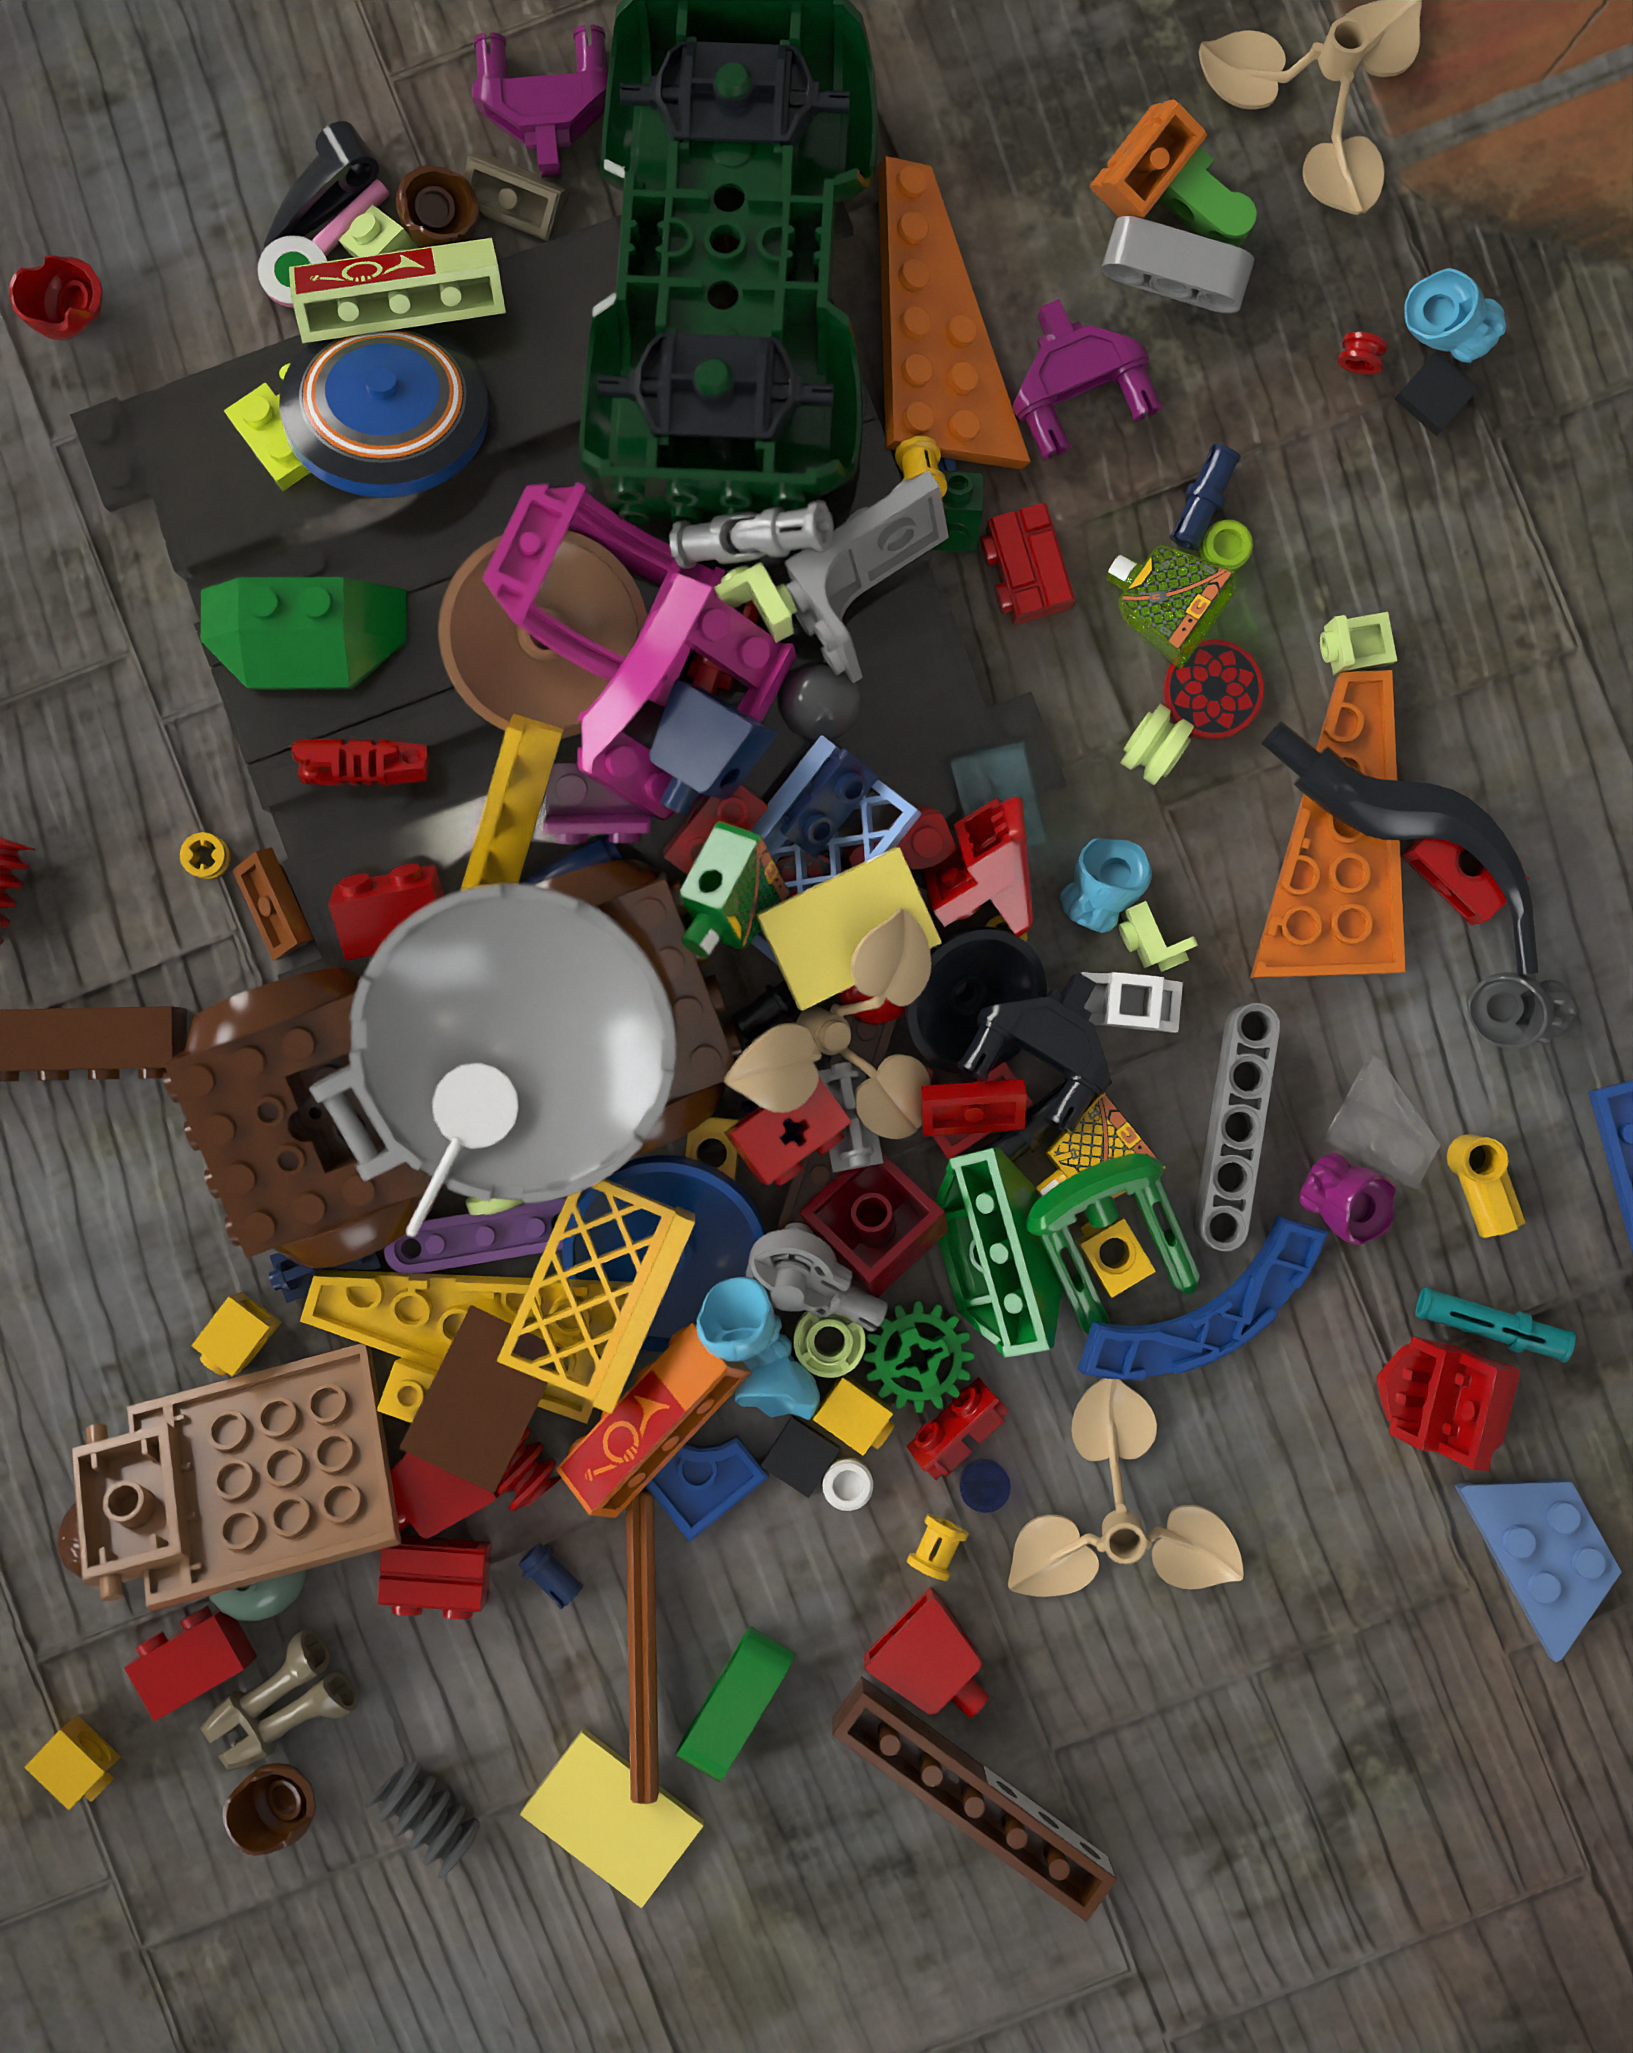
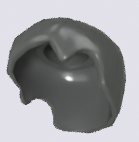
M811 662L800 666L788 673L779 689L778 711L793 733L807 740L817 741L823 735L831 742L849 733L860 716L861 693L858 685L852 683L844 671L836 675L827 664Z

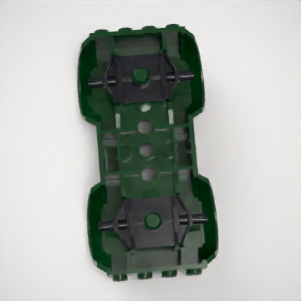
M622 0L616 7L605 98L600 177L614 188L623 192L616 294H612L595 305L592 311L582 397L579 468L603 486L609 510L618 515L619 519L626 520L630 524L642 525L650 520H671L672 523L686 520L692 525L702 524V522H711L714 517L740 512L761 514L764 510L776 507L783 508L785 512L808 509L810 503L819 502L821 496L851 480L857 471L863 436V392L860 361L850 317L831 303L836 205L861 193L873 181L878 153V104L874 66L863 16L849 0ZM727 187L740 190L745 197L742 207L734 212H724L717 208L714 199L720 190ZM725 235L733 236L740 241V245L735 251L722 254L711 247L717 238ZM720 284L731 285L739 294L736 304L726 310L716 309L708 301V294L711 289ZM803 527L796 528L795 531H801Z

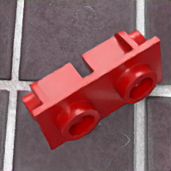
M980 1377L968 1387L959 1391L960 1395L957 1398L954 1397L951 1404L932 1422L923 1425L916 1433L915 1438L906 1446L924 1472L927 1471L935 1480L943 1474L948 1477L972 1453V1450L962 1441L968 1433L981 1444L1006 1421L1003 1416L1010 1411L1009 1408L992 1393Z

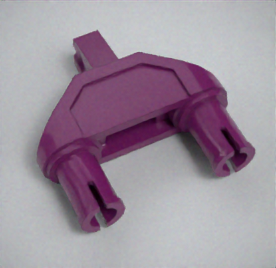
M590 24L592 41L590 46L588 37H586L585 25H581L573 31L577 71L568 74L508 78L506 38L499 33L490 32L491 54L490 47L486 42L485 33H481L474 38L478 79L474 81L472 86V101L479 111L491 122L525 145L526 150L537 149L538 166L541 170L542 178L562 176L560 147L571 146V142H575L604 113L608 79L605 48L606 33L604 28L599 25Z
M1059 299L1040 307L1037 318L1044 336L1038 338L1037 343L1040 350L1018 392L1012 408L1016 417L1021 422H1027L1041 453L1042 461L1053 459V452H1056L1058 457L1072 447L1054 410L1056 405L1112 381L1113 383H1119L1131 410L1134 422L1144 420L1145 413H1147L1149 418L1164 408L1147 373L1146 368L1149 366V356L1145 347L1140 342L1122 334L1092 325L1082 327L1080 321L1071 324Z

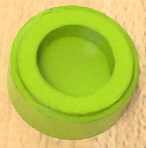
M1235 520L1218 521L1207 530L1202 539L1200 547L1202 560L1212 569L1219 567L1230 573L1235 572L1249 559L1253 550V539L1249 530L1240 522Z

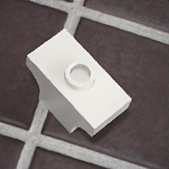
M1081 972V974L1097 983L1084 1006L1085 1009L1092 1013L1089 1021L1094 1025L1170 1033L1178 1032L1183 982L1165 980L1164 977L1117 972Z

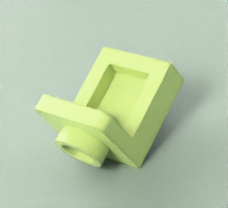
M374 205L364 214L358 216L352 222L350 228L338 240L354 258L419 248L402 226Z
M762 563L751 568L741 566L730 571L722 578L721 584L715 587L716 596L733 609L752 600L775 643L794 634L791 615L796 613L797 609L792 597L783 583L776 587L774 586Z
M1388 612L1347 619L1346 615L1335 616L1324 626L1325 632H1322L1320 636L1321 653L1326 663L1331 662L1333 675H1339L1341 672L1389 666L1397 662Z
M1147 901L1128 908L1121 913L1124 920L1123 923L1118 924L1121 937L1129 952L1137 950L1144 968L1157 963L1160 971L1163 972L1188 961L1189 958L1186 950L1198 946L1193 936L1166 947Z

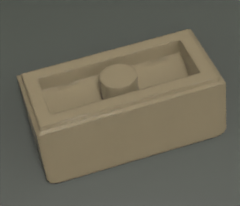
M482 152L468 155L463 176L475 191L479 203V214L545 241H550L568 199L570 187L548 178H542L538 174Z

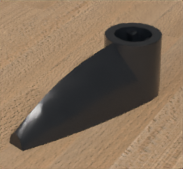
M347 121L334 122L319 133L315 142L319 155L305 169L283 200L264 242L265 248L273 241L285 236H306L344 208L375 181L379 173V164L352 124Z

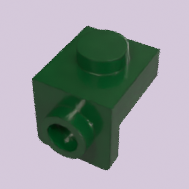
M939 470L945 475L947 491L942 497L949 538L930 550L977 553L983 511V475L978 472Z

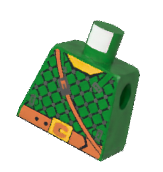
M720 821L714 826L680 890V899L693 919L692 924L682 937L681 943L693 954L707 958L717 942L737 949L747 948L762 929L755 914L786 900L790 894L761 835Z

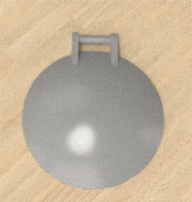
M493 884L473 887L452 893L417 911L398 926L382 943L364 976L361 978L354 997L350 1020H352L351 1064L321 1079L309 1089L317 1103L324 1102L359 1162L355 1168L363 1181L369 1180L405 1161L417 1171L421 1168L434 1177L451 1143V1140L442 1134L434 1120L432 1101L437 1085L447 1073L461 1065L481 1063L495 1067L509 1078L517 1092L519 1109L515 1123L503 1139L491 1146L473 1149L461 1146L443 1182L448 1184L447 1188L486 1201H490L491 1198L523 1200L524 1203L554 1200L589 1188L611 1175L640 1149L644 1140L652 1131L669 1097L675 1072L676 1030L673 1012L663 983L646 953L620 925L600 910L580 899L539 886ZM350 1087L353 1088L385 1143L386 1148L377 1151L344 1095V1090Z

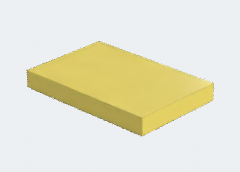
M900 847L890 849L755 914L795 1003L800 1010L809 1008L855 985L851 974V960L854 951L868 932L889 919L899 908L908 911L916 919L925 933L929 948L942 943Z
M584 1727L520 1813L523 1818L640 1908L645 1905L704 1826L703 1818L660 1785L657 1802L650 1804L632 1803L630 1799V1762Z

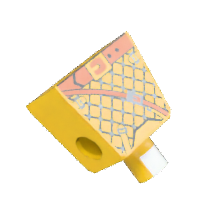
M1104 1092L1099 1097L1092 1098L1073 1135L1062 1131L1045 1150L1044 1153L1058 1170L1039 1184L1036 1190L1042 1197L1059 1183L1078 1172L1113 1158L1134 1153L1146 1154L1156 1159L1158 1157ZM1124 1190V1191H1122V1192H1120V1193H1118V1194L1112 1196V1198L1114 1199V1198L1118 1197L1119 1195L1125 1193L1126 1191Z

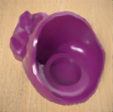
M1332 1152L1330 1155L1320 1158L1313 1165L1306 1182L1300 1190L1299 1200L1307 1211L1321 1214L1325 1223L1341 1239L1351 1244L1362 1245L1381 1237L1390 1229L1394 1219L1396 1185L1386 1176L1370 1168L1350 1166L1348 1160L1342 1155Z

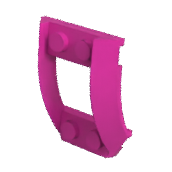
M576 482L574 487L548 489L549 484L526 486L484 574L483 580L512 621L571 662L610 682L626 658L575 632L534 604L568 529L594 540L611 552L625 568L661 586L639 637L653 611L660 609L672 586L669 581L673 573L682 574L714 587L711 593L716 595L715 587L721 583L725 570L719 567L712 570L699 563H696L695 567L689 569L680 568L672 556L669 544L642 531L626 520L618 518V515L585 491V485ZM683 644L673 663L648 697V700L666 707L675 680L679 678L691 651L690 647Z
M673 573L669 581L672 586L660 609L653 611L640 637L617 673L588 710L581 711L577 719L581 722L582 748L578 747V770L660 821H665L677 813L660 802L673 775L650 761L651 750L621 731L659 684L683 644L748 687L738 709L762 722L796 658L793 644L781 643L780 641L775 643L770 634L713 595L711 591L714 587L679 573ZM700 793L696 801L702 798L704 794Z

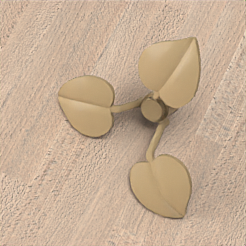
M1379 0L1354 8L1343 18L1336 20L1332 24L1324 44L1315 42L1310 52L1287 71H1283L1286 57L1281 45L1275 38L1259 31H1239L1217 40L1202 42L1199 48L1202 70L1210 86L1223 100L1243 109H1260L1268 107L1275 101L1278 94V83H1288L1315 59L1318 60L1323 75L1332 81H1340L1341 86L1332 129V143L1318 144L1309 151L1303 164L1304 183L1312 196L1325 205L1355 215L1365 214L1375 205L1381 194L1384 182V163L1379 150L1368 138L1354 136L1342 141V127L1350 85L1359 63L1367 73L1378 77L1396 76L1409 69L1418 54L1420 46L1422 0Z
M901 908L897 909L889 919L868 932L854 951L851 960V974L854 984L863 994L873 996L872 999L844 1006L833 1004L830 1011L821 1007H810L804 1010L798 1017L796 1024L779 1025L763 1034L750 1045L727 1074L725 1083L767 1110L781 1113L789 1112L803 1105L813 1094L817 1086L818 1071L813 1062L821 1058V1053L826 1055L838 1054L870 1077L854 1091L856 1104L854 1112L861 1124L871 1132L890 1139L906 1138L916 1133L917 1129L922 1125L921 1086L930 1085L927 1070L917 1059L908 1055L896 1054L887 1057L876 1071L871 1064L847 1047L851 1040V1030L848 1022L843 1018L844 1015L879 1008L883 1005L885 998L898 1006H906L911 1004L924 990L931 971V953L925 933L916 919L908 911Z
M1102 1378L1094 1383L1083 1394L1074 1411L1071 1425L1072 1439L1076 1449L1086 1460L1101 1461L1109 1458L1116 1510L1110 1512L1103 1520L1102 1537L1091 1533L1080 1537L1079 1529L1075 1522L1062 1515L1046 1514L1032 1519L1020 1531L1015 1542L1012 1566L1008 1579L1009 1589L1016 1593L1036 1597L1059 1596L1076 1592L1087 1586L1099 1570L1098 1556L1088 1544L1097 1546L1099 1552L1106 1551L1107 1555L1118 1563L1130 1564L1139 1560L1145 1550L1150 1549L1152 1542L1158 1537L1160 1538L1154 1543L1152 1548V1560L1158 1575L1166 1583L1181 1589L1192 1590L1220 1583L1241 1581L1244 1572L1236 1540L1224 1521L1211 1510L1198 1505L1178 1506L1169 1514L1166 1529L1157 1526L1145 1534L1139 1516L1126 1509L1119 1457L1136 1459L1149 1450L1155 1441L1157 1433L1155 1414L1145 1398L1121 1379Z

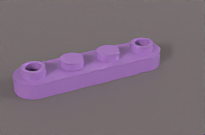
M561 1197L549 1201L519 1204L511 1209L490 1215H470L465 1213L424 1220L415 1236L411 1237L406 1234L384 1248V1255L390 1267L399 1273H425L543 1253L554 1229V1218L558 1213H561L567 1198ZM410 1238L416 1239L421 1244V1253L418 1257H411L406 1253L405 1244ZM564 1239L560 1240L556 1250L563 1249Z

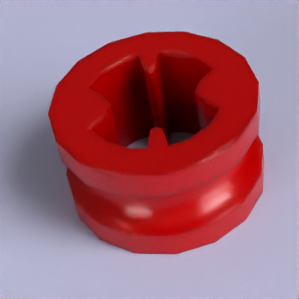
M1350 332L1345 334L1342 346L1346 351L1339 354L1337 359L1338 365L1356 374L1372 375L1380 373L1384 363L1379 356L1387 352V341L1377 335L1366 332Z

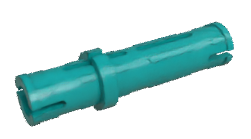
M1424 1287L1421 1290L1416 1303L1415 1316L1417 1318H1424L1467 1333L1505 1343L1508 1350L1521 1353L1525 1349L1566 1363L1574 1350L1576 1337L1573 1331L1562 1330L1533 1321L1531 1314L1518 1311L1515 1315L1473 1301L1437 1292L1429 1287Z

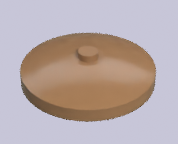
M568 530L534 604L575 632L627 658L647 619L640 591L630 573L611 552L594 540ZM503 535L496 537L473 552L463 562L453 576L444 595L439 615L438 639L441 657L448 677L465 703L483 719L506 731L514 713L564 729L561 738L581 734V722L577 720L581 711L588 710L609 684V681L566 659L512 621L483 580L484 574Z

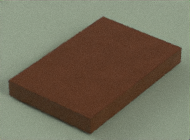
M470 1305L399 1449L487 1491L495 1493L548 1382L497 1362L512 1324ZM529 1332L519 1335L512 1351L530 1360L550 1354L545 1340ZM554 1361L544 1365L554 1370L556 1368Z

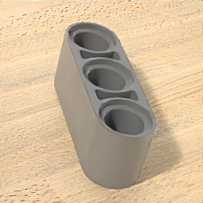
M1122 216L1118 217L1115 221L1101 270L1105 276L1119 283L1212 311L1235 313L1241 308L1254 265V257L1246 250L1143 218Z

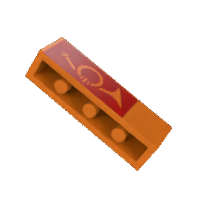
M691 1322L689 1326L681 1328L671 1337L668 1343L669 1347L654 1363L645 1366L636 1375L635 1384L621 1399H618L612 1414L603 1411L601 1421L588 1435L579 1438L569 1447L567 1451L568 1456L555 1469L589 1515L616 1518L752 1373L743 1361H727L709 1353L698 1337L696 1323Z

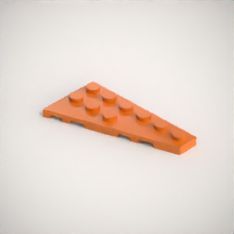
M886 156L878 165L886 449L896 450L904 440H909L915 436H928L936 441L942 458L1022 470L1030 463V459L932 166Z
M1392 670L1341 672L1337 675L1316 747L1317 751L1321 752L1326 746H1329L1364 775L1383 780H1397ZM1303 793L1250 979L1397 974L1406 972L1400 840H1383L1366 836L1338 821Z

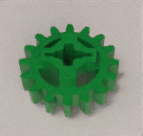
M915 1299L912 1311L906 1313L904 1308L899 1303L894 1304L896 1317L890 1320L885 1316L880 1324L883 1328L880 1333L867 1332L866 1339L876 1345L874 1350H867L863 1354V1360L876 1363V1367L866 1373L869 1381L881 1379L883 1383L878 1389V1395L884 1398L891 1392L895 1393V1407L900 1410L905 1405L907 1399L913 1400L917 1413H922L924 1400L929 1399L932 1400L937 1409L943 1407L941 1394L948 1392L957 1398L960 1393L954 1382L957 1378L969 1380L971 1374L961 1367L962 1362L974 1359L973 1351L961 1349V1344L968 1341L971 1337L967 1330L954 1332L953 1329L959 1321L955 1314L948 1316L945 1320L940 1318L942 1306L939 1303H935L929 1312H924L920 1299ZM914 1322L934 1325L944 1333L931 1337L917 1331ZM898 1330L901 1340L897 1350L884 1359L886 1344L891 1335ZM919 1343L922 1350L932 1349V1352L925 1356L927 1364L923 1367H917L914 1361L907 1363L904 1361V1359L911 1356L909 1347L913 1344ZM952 1353L949 1370L938 1381L936 1371L940 1361ZM906 1375L918 1380L922 1389L905 1387L893 1378Z

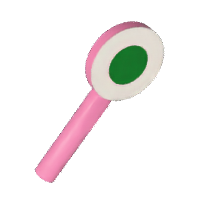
M378 179L371 183L312 240L301 236H285L273 241L265 248L258 263V277L264 291L273 301L282 306L294 308L290 292L289 267L327 262L326 256L340 243L338 240L350 228L352 222L358 216L364 214L372 205L378 207L390 196V192Z

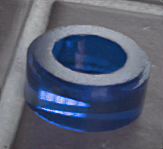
M978 1459L969 1463L963 1469L959 1478L961 1496L964 1502L975 1511L982 1513L996 1511L1009 1498L1011 1491L1010 1479L1005 1469L993 1460Z

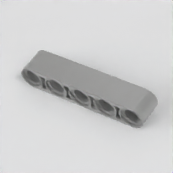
M1262 1003L1246 1004L1233 1009L1228 1015L1224 1026L1194 1217V1232L1197 1238L1204 1245L1220 1251H1232L1239 1248L1246 1240L1249 1231L1280 1033V1020L1276 1012L1270 1006ZM1249 1012L1256 1014L1263 1023L1262 1034L1255 1041L1248 1039L1241 1030L1243 1017ZM1242 1062L1249 1064L1255 1072L1254 1084L1246 1091L1239 1089L1233 1080L1234 1070ZM1235 1112L1243 1115L1247 1121L1246 1134L1237 1141L1232 1140L1225 1130L1228 1117ZM1231 1162L1238 1168L1240 1179L1233 1189L1224 1191L1217 1181V1174L1224 1164ZM1225 1213L1232 1222V1229L1225 1239L1216 1241L1210 1234L1209 1225L1216 1215Z

